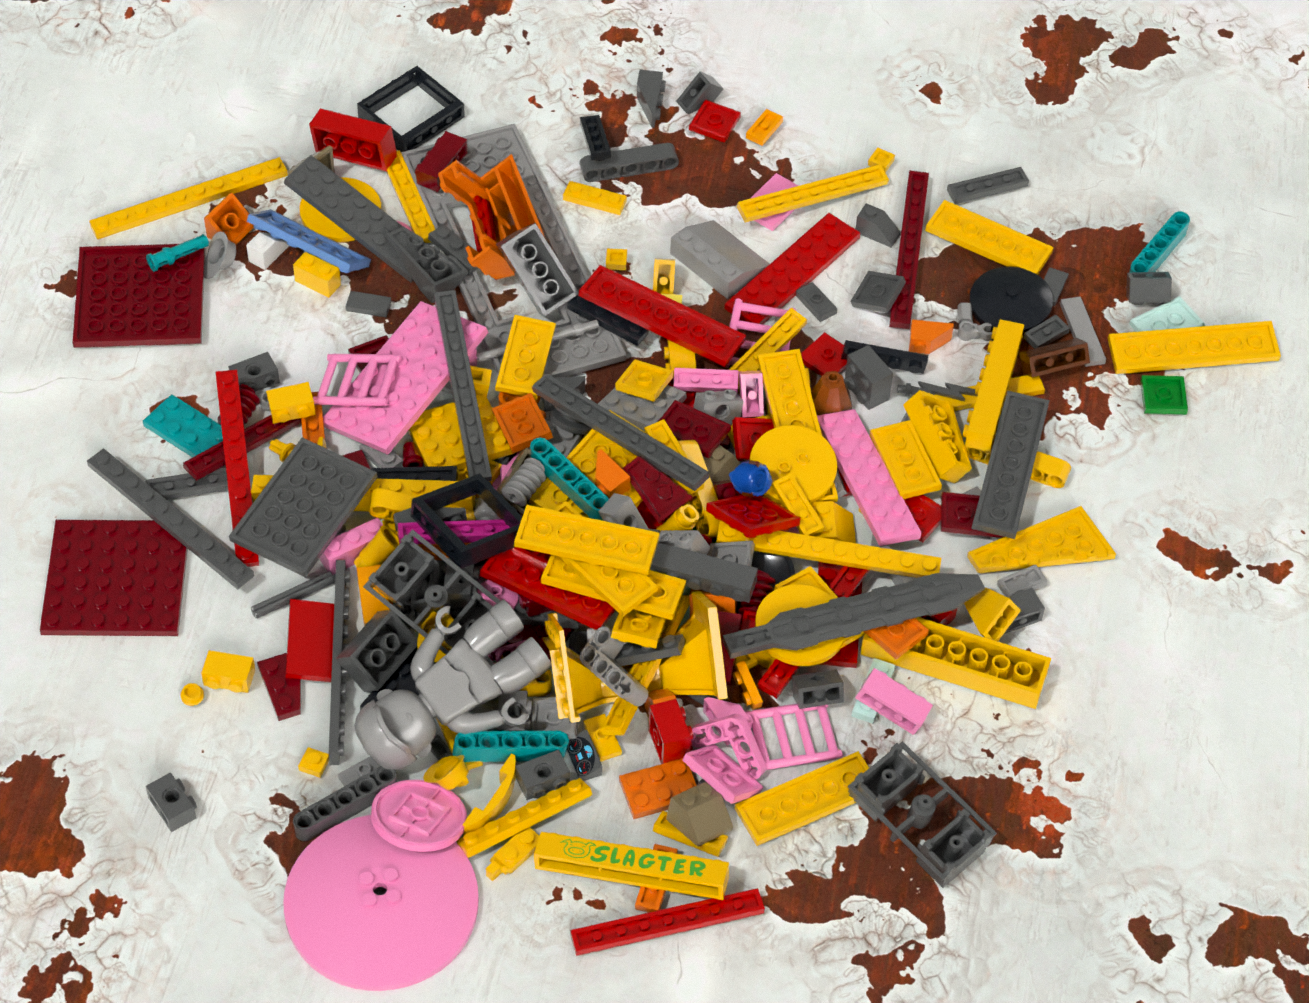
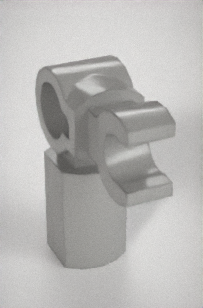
M960 303L958 305V337L963 341H969L977 337L983 340H991L992 332H985L991 330V324H973L972 305L970 303Z

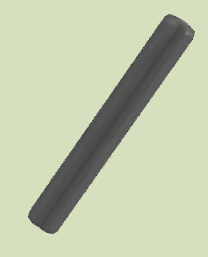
M330 571L325 572L252 606L251 612L255 618H260L288 605L290 599L299 600L335 582L334 576Z

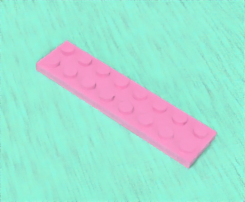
M856 410L818 415L817 418L822 436L833 448L837 459V466L878 545L885 546L920 539L921 531L903 497H900L882 458Z

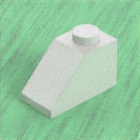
M259 232L247 244L248 260L266 270L289 245L283 239L273 238L270 236V233Z

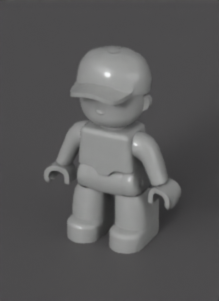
M504 599L473 622L465 631L463 639L459 640L447 655L434 664L438 650L445 639L444 635H452L461 629L459 623L451 628H446L442 625L441 619L449 615L450 606L441 608L435 618L436 628L431 629L411 662V676L415 681V688L419 695L409 690L400 689L392 691L384 689L378 692V701L373 699L360 710L354 725L356 735L366 753L378 765L385 769L400 770L417 760L416 755L426 757L431 751V742L436 734L437 725L434 720L435 717L450 730L463 734L486 731L502 726L503 722L510 726H520L528 720L530 715L528 713H522L516 719L508 715V708L516 702L513 697L503 705L502 710L499 712L498 710L483 713L470 712L479 705L493 700L502 694H512L519 691L551 667V662L532 637L495 664L488 657L490 653L514 638L524 628L515 611Z

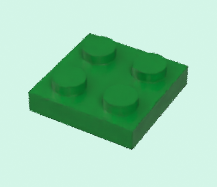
M1141 376L1144 414L1187 415L1188 405L1184 376Z

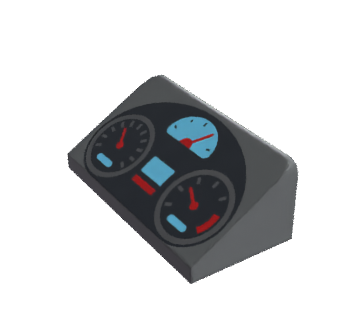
M584 730L578 733L576 739H569L567 751L578 778L585 781L601 776L602 764L588 731Z

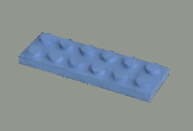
M271 209L248 215L247 222L253 224L254 228L267 231L273 238L283 239L287 241L289 246L299 247L304 252L321 258V260L338 267L341 272L349 273L369 267L371 259Z

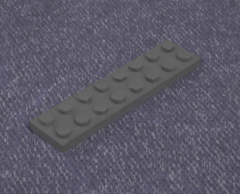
M312 155L285 178L284 184L410 283L413 281V278L386 237L387 233L403 227L401 224Z
M1007 391L972 529L1015 539L1050 400Z

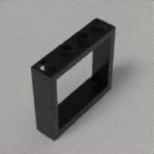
M418 66L392 80L386 86L357 103L358 118L386 125L388 124L379 118L375 112L416 86H419L445 107L402 136L392 128L395 147L400 152L418 148L465 117L464 103Z
M480 473L413 498L411 504V517L461 569L515 548L514 541L522 516ZM477 494L510 528L465 545L434 510Z

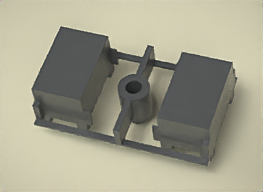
M413 529L400 540L401 543L380 568L370 575L368 582L363 586L408 623L415 632H419L425 638L428 634L420 626L432 612L437 613L441 608L449 606L450 598L448 593L462 577L467 579L496 604L500 602L498 598ZM415 537L456 570V573L444 587L432 585L426 590L424 597L427 607L413 622L377 593L373 587L400 609H403L406 601L436 566H440L432 555L413 542ZM472 592L473 596L470 602L447 627L451 628L457 623L461 626V629L456 633L444 635L443 644L450 650L459 640L463 639L465 631L471 624L493 607L477 592ZM442 645L440 646L439 650L447 655L449 651Z
M903 741L892 746L890 752L867 771L858 774L855 780L847 786L849 788V796L873 820L877 821L880 819L892 831L890 840L894 842L899 838L917 856L916 862L942 888L985 852L992 838L997 834ZM902 750L907 752L917 762V764L914 765L902 753ZM925 770L943 789L933 798L923 794L916 796L908 811L907 820L896 828L884 817V814L917 788L918 783L920 785L923 784L925 776L922 773ZM950 794L964 809L962 811L958 810L955 819L931 840L928 839L923 845L919 843L916 848L903 834L912 826L918 829L927 827L936 806ZM970 815H971L979 824H981L986 830L982 831V830L969 818Z

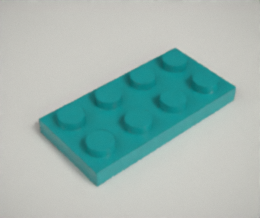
M172 394L143 420L144 427L192 458L223 441L220 424Z

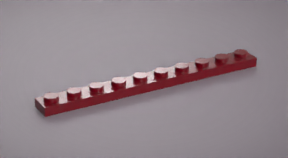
M909 170L896 275L904 276L906 283L891 308L889 327L910 329L929 179V173Z

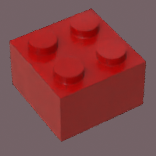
M677 699L649 706L648 731L661 764L682 759L686 753L693 751L691 740L694 739L693 731L690 725H686L685 710L683 706L679 707Z

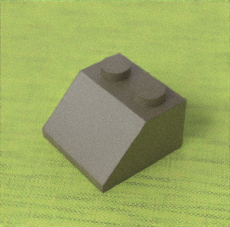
M720 445L714 450L710 458L703 456L712 483L730 480L729 473L740 464L731 452Z
M703 782L671 797L666 820L696 846H701L733 830L722 795L707 782Z

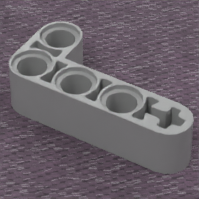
M606 626L600 627L582 649L580 661L619 697L634 706L643 705L648 698V690L614 660L622 649L624 642L611 638L612 630Z

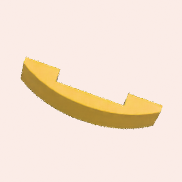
M510 754L499 770L501 785L485 809L481 810L474 807L463 823V836L485 826L488 822L494 821L507 805L513 792L516 778L514 754Z

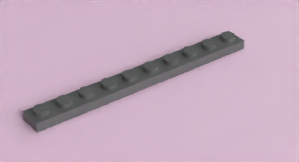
M456 291L435 292L434 300L468 477L480 473L487 481H492Z
M546 373L532 386L535 394L636 456H642L659 470L693 491H696L709 478V472L551 375Z
M104 448L87 460L88 467L237 590L254 577L252 569Z
M336 560L329 728L330 765H339L340 756H344V742H340V736H345V722H341V716L346 715V704L342 702V696H346V682L342 681L343 677H347V672L336 658L347 646V644H344V639L348 638V625H345V620H349V606H345V601H350V588L346 587V582H350V569H346L345 560Z

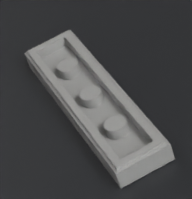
M1081 296L1061 299L1060 306L1073 338H1078L1088 343L1090 363L1084 364L1085 367L1105 364L1106 357Z

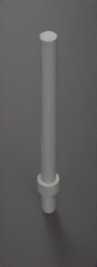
M593 320L582 324L578 322L572 324L569 328L555 331L552 341L571 335L579 336L584 334L585 331L599 328L598 321ZM506 346L476 354L478 362L504 355Z

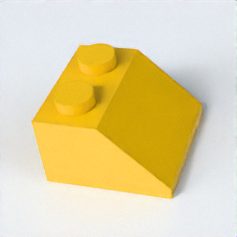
M833 501L811 503V506L824 525V531L813 536L856 543L853 513Z

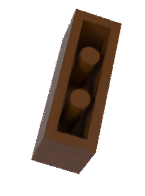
M1078 338L1019 352L1022 373L1032 378L1090 363L1088 343Z

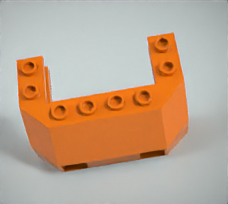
M509 155L482 177L455 160L438 173L439 184L445 193L449 192L458 202L462 201L470 210L471 214L469 216L474 221L476 226L475 232L479 237L478 239L483 251L479 253L470 246H467L466 251L469 263L473 267H478L486 276L490 275L495 280L515 276L496 244L513 232L533 223H536L543 236L544 233L513 155ZM476 195L487 199L491 204L497 242L487 236L483 230V222L478 217V209L473 201Z

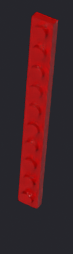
M237 370L216 371L215 373L232 529L234 530L251 507L252 496ZM234 543L235 556L248 567L259 566L258 554Z

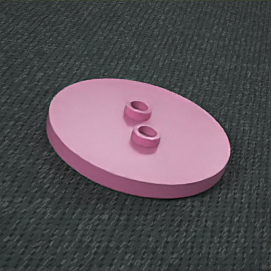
M404 780L383 788L375 796L371 808L372 824L383 839L402 849L418 852L436 851L455 843L464 832L463 823L467 819L466 808L454 792L445 790L437 783H427L424 780Z

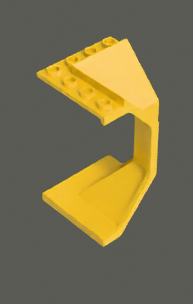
M701 591L691 592L693 613L675 633V635L683 634L686 640L681 655L662 658L647 690L650 693L653 690L669 689L675 695H714L718 700L726 699L728 696L717 607ZM557 613L547 614L548 621L544 622L546 635L549 637H543L542 640L550 651L558 718H568L571 723L580 722L579 713L605 703L615 702L618 695L582 664L579 654L566 646L564 630L558 623ZM634 664L624 665L622 667L628 673H630Z

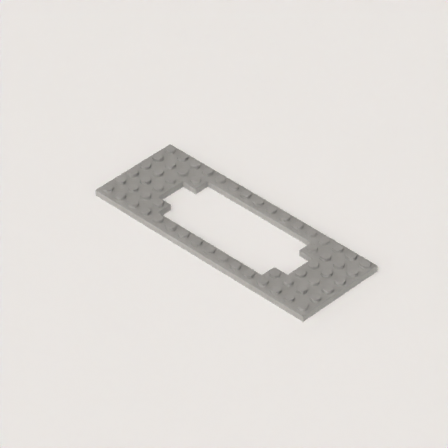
M515 123L463 136V138L467 139V154L460 163L480 177L509 155H513L546 240L579 291L589 279V276ZM435 144L401 152L435 229L445 224L461 238L448 208L463 205L464 203L462 201L458 202L449 192L445 193L442 189L436 192L417 184L415 169L419 163H422L426 153L432 150ZM475 270L471 274H467L458 286L474 322L485 326L488 330V334L483 339L487 351L506 346L514 317L498 320ZM568 302L558 307L563 321L555 322V331L569 328L572 324L578 322L581 324L586 323L589 320L567 309ZM599 326V328L585 331L584 334L579 336L571 335L552 341L544 375L547 373L554 378L575 375L625 361L626 353L618 336ZM504 355L491 358L498 374Z

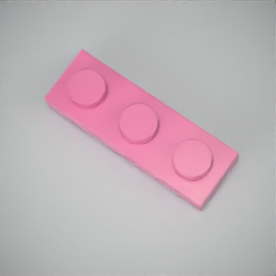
M674 368L673 387L682 391L705 392L707 390L717 392L730 389L738 393L739 370Z

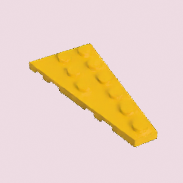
M1082 506L1020 530L1016 533L1015 539L1003 537L969 551L967 554V558L978 573L1025 569L1035 564L1037 567L1110 560L1115 559L1116 556L1112 547Z

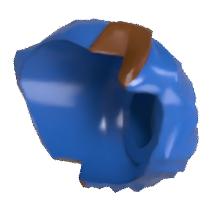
M758 461L742 462L729 473L734 488L742 496L750 498L762 496L772 486L771 473H769L765 464H761Z

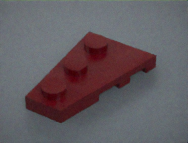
M637 456L622 468L630 476V483L658 523H663L677 509L685 506L695 498L694 495L642 456Z
M286 653L258 661L257 666L278 721L300 715L301 679L285 678Z

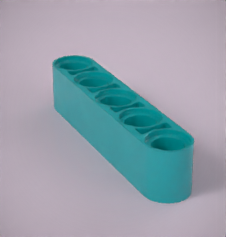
M1182 211L1175 212L1135 258L1129 273L1156 272L1186 236L1190 222L1189 215Z
M545 438L534 439L530 444L531 458L537 459L543 464L545 475L590 518L603 521L598 512L600 509H597V507H603L609 498Z
M558 730L458 733L455 737L452 754L453 756L464 755V762H506L512 753L515 755L516 762L530 761L559 750L564 758L569 738L566 733Z

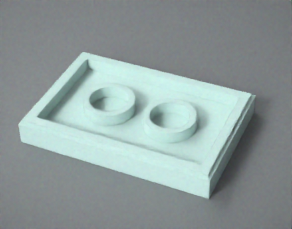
M1180 296L1171 300V302L1162 304L1131 319L1129 323L1136 332L1205 326V323Z

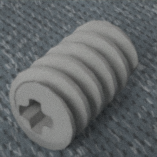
M527 458L524 464L519 467L506 483L505 487L502 488L501 491L504 497L516 505L525 506L527 500L536 492V488H539L541 482L546 480L543 464L537 459Z

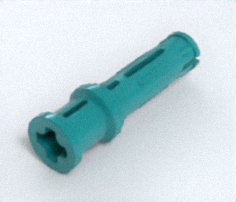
M202 234L171 248L164 247L162 251L153 255L151 253L147 254V263L153 272L158 271L159 267L167 264L172 265L176 259L208 247L209 241L206 235Z

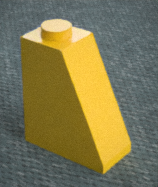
M986 587L984 591L964 603L979 633L983 637L994 641L1000 640L1021 611L1010 598Z

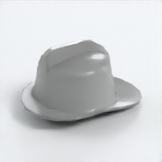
M217 232L210 241L204 267V278L206 279L213 278L220 269L226 270L235 260L236 244L229 241L224 232Z

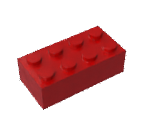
M321 108L309 123L315 152L330 145L333 148V158L386 172L397 157L392 127L386 124Z

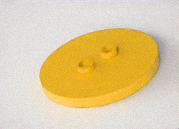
M340 177L381 209L380 198L370 185L357 179ZM303 198L301 199L300 218L305 227L335 242L355 240Z
M780 426L766 432L757 440L750 455V460L758 461L767 466L772 476V482L792 473L809 503L819 500L830 490L837 473L836 455L829 442L819 433L802 426ZM770 486V489L764 496L776 503L782 504L772 486Z
M800 584L783 586L772 591L763 599L757 610L755 627L766 625L780 612L828 603L829 600L834 598L825 591L813 586ZM845 637L818 643V645L800 650L771 648L766 651L776 659L790 665L813 666L832 658L841 649Z

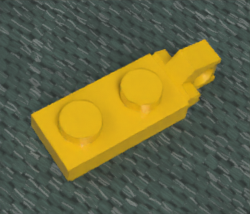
M530 827L517 833L490 859L491 864L485 869L486 876L491 881H494L501 873L505 875L511 874L535 852L539 835Z

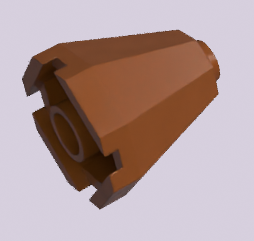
M836 371L826 372L811 390L817 416L852 410L850 392L843 376Z

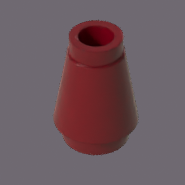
M407 442L403 445V467H423L424 460L413 442Z

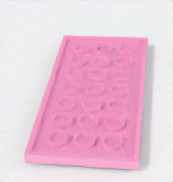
M420 301L377 353L402 356L401 363H397L386 397L388 405H333L323 417L325 428L388 455L448 383L450 378L436 307ZM461 317L469 357L488 334V330L485 326ZM377 363L366 397H378L388 363ZM367 366L351 383L346 397L358 396Z

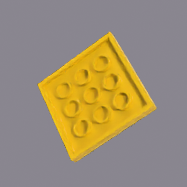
M476 395L488 459L495 460L512 455L510 447L493 415L492 406L486 395ZM454 402L425 410L408 430L424 460L425 466H457L458 470L467 468Z

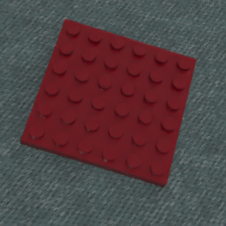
M178 244L79 247L73 347L202 344L205 248L180 257L172 265H164L159 267L158 271L153 272L147 263L146 255L150 253L153 255L162 251L164 247L171 248Z
M56 519L40 634L60 636H178L188 548L154 520Z

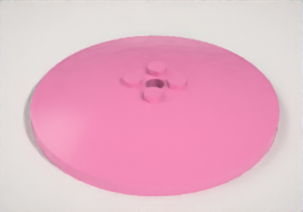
M371 815L347 820L330 828L304 849L288 876L283 903L285 922L290 939L301 957L314 970L331 981L347 987L367 991H385L420 983L450 964L464 948L472 934L478 914L479 897L477 880L472 865L456 842L446 848L429 852L402 849L383 839L375 830L371 821ZM383 887L387 892L384 895H376L374 890Z

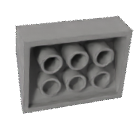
M714 220L687 226L671 237L670 254L726 299L739 292L769 265L766 260Z

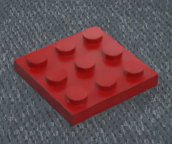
M739 495L708 502L706 506V511L712 514L714 518L722 520L730 528L740 531L748 538H756L759 535L772 534L780 530H789L800 525L801 518L763 495L753 496L752 498Z

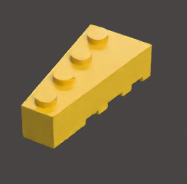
M919 390L903 406L938 477L942 480L956 483L972 467L952 403L947 399Z

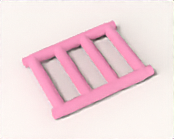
M735 299L729 327L734 330L742 329L766 333L772 326L739 321L741 311L782 317L788 310L743 303V300ZM745 340L740 348L750 349L756 342ZM791 340L779 352L788 351ZM733 357L725 368H728L730 365L733 366L740 358Z
M327 355L328 365L318 395L313 397L314 404L388 405L386 397L397 363L402 361L401 355ZM337 362H348L338 395L326 396ZM357 362L368 363L358 396L346 397ZM377 363H388L378 397H366Z
M797 704L748 711L753 720L751 725L753 735L766 763V770L843 757L841 749L838 750L826 709L828 705L799 709ZM818 711L828 751L815 753L804 712ZM795 713L805 755L792 756L782 715ZM773 717L783 758L769 759L759 721L760 718Z

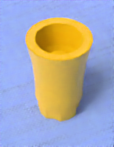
M686 504L681 506L656 530H660V532L661 530H692L699 519V512L692 505Z
M381 526L372 540L360 551L359 556L355 558L354 564L356 568L382 565L398 547V534L387 526Z

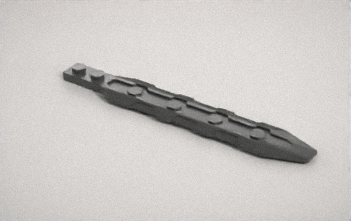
M935 573L915 578L911 582L891 587L883 586L872 589L871 592L847 598L832 599L828 603L780 612L766 625L723 635L722 641L730 659L771 648L800 650L818 645V643L839 637L847 638L861 634L862 631L882 626L890 627L901 624L905 620L952 611L984 591L985 587L978 574Z

